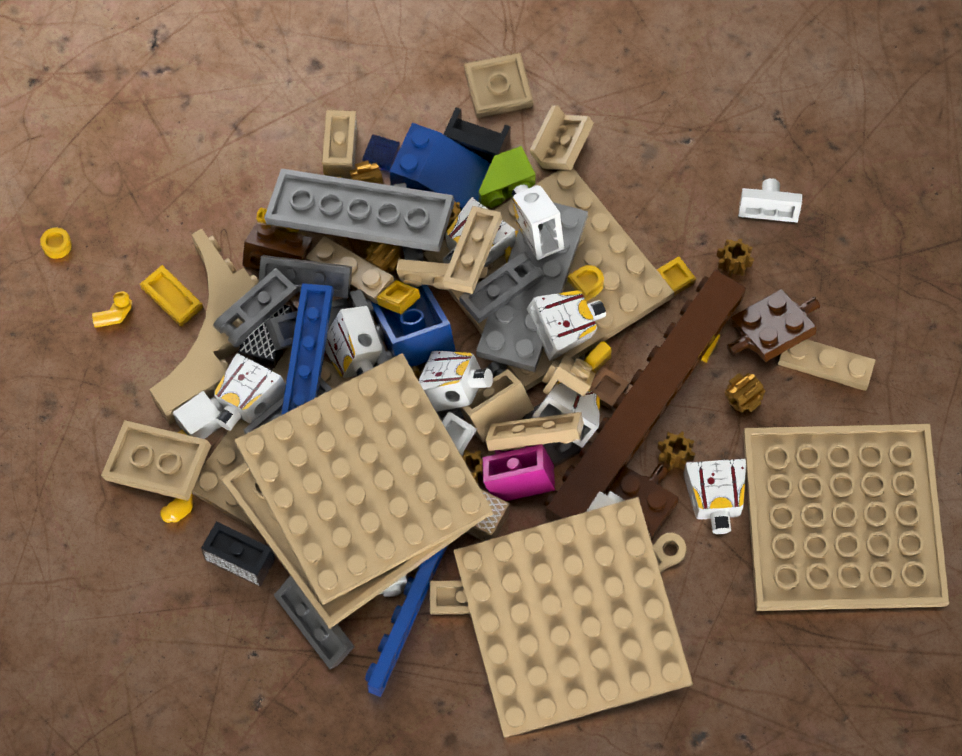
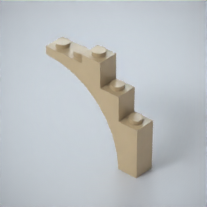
M203 229L193 233L192 238L208 274L209 298L204 323L197 340L185 359L170 375L149 389L153 401L168 424L176 421L173 414L175 410L202 391L205 392L209 399L215 397L214 392L229 367L224 358L239 350L240 346L234 347L228 341L229 337L225 333L218 332L213 327V324L219 316L259 283L255 275L249 276L244 268L236 271L228 258L223 260L219 254L221 248L213 236L207 237ZM237 318L233 325L238 328L243 322Z

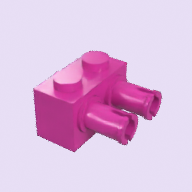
M543 444L525 446V448L517 450H495V455L483 457V483L490 494L504 501L555 491L554 464Z

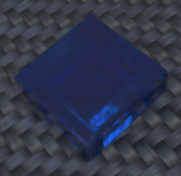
M372 134L362 161L368 160L369 164L377 163L380 169L390 171L400 149V142Z

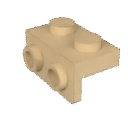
M552 105L530 148V153L543 169L571 171L594 123L589 116L565 115L558 105Z
M564 354L560 362L554 359L542 379L546 383L543 392L548 395L558 380L580 395L585 396L591 387L595 373L591 371L592 367L585 361L578 358L574 361Z

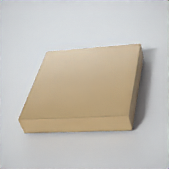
M520 53L464 64L477 118L533 107L534 102Z

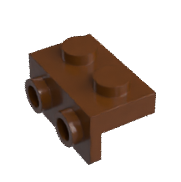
M256 223L244 242L242 265L260 271V259L263 255L305 260L312 248L313 238L303 236L297 232H288L270 225Z

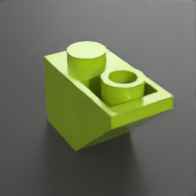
M522 146L494 156L479 189V203L483 206L495 207L502 204L506 199L513 197L512 191L519 185H527L528 188H532L535 185L536 174Z

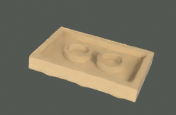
M124 420L101 476L106 481L189 501L211 444L206 439Z

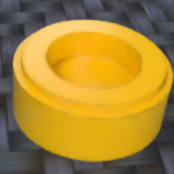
M50 228L42 234L40 239V245L44 254L53 259L66 256L72 247L69 234L62 228Z

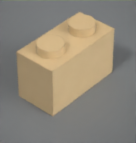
M507 369L493 378L491 387L479 388L472 404L460 407V410L466 422L477 428L475 435L484 442L486 441L491 424L521 420L526 414L533 411L534 408L522 382Z

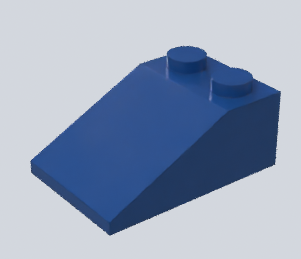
M412 123L389 171L390 185L406 183V187L410 189L453 195L454 201L460 203V211H462L472 197L479 202V189L491 163L442 133Z
M423 284L415 287L419 289L420 298L402 314L379 306L378 303L375 304L371 301L374 318L377 325H380L382 328L387 350L391 352L393 357L403 353L410 366H417L427 362L432 351L456 352L451 325L429 286Z

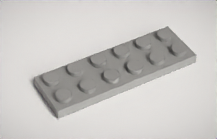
M281 168L264 218L268 225L440 252L453 209L454 196Z
M554 203L560 212L564 249L540 260H536L519 229L508 262L522 252H526L532 258L531 263L535 268L539 267L545 273V277L537 285L529 287L488 317L476 350L477 357L536 372L544 347L537 334V327L527 311V307L535 297L563 292L588 218V211ZM542 223L538 225L540 231L543 228ZM522 270L517 271V274L521 278L525 276Z

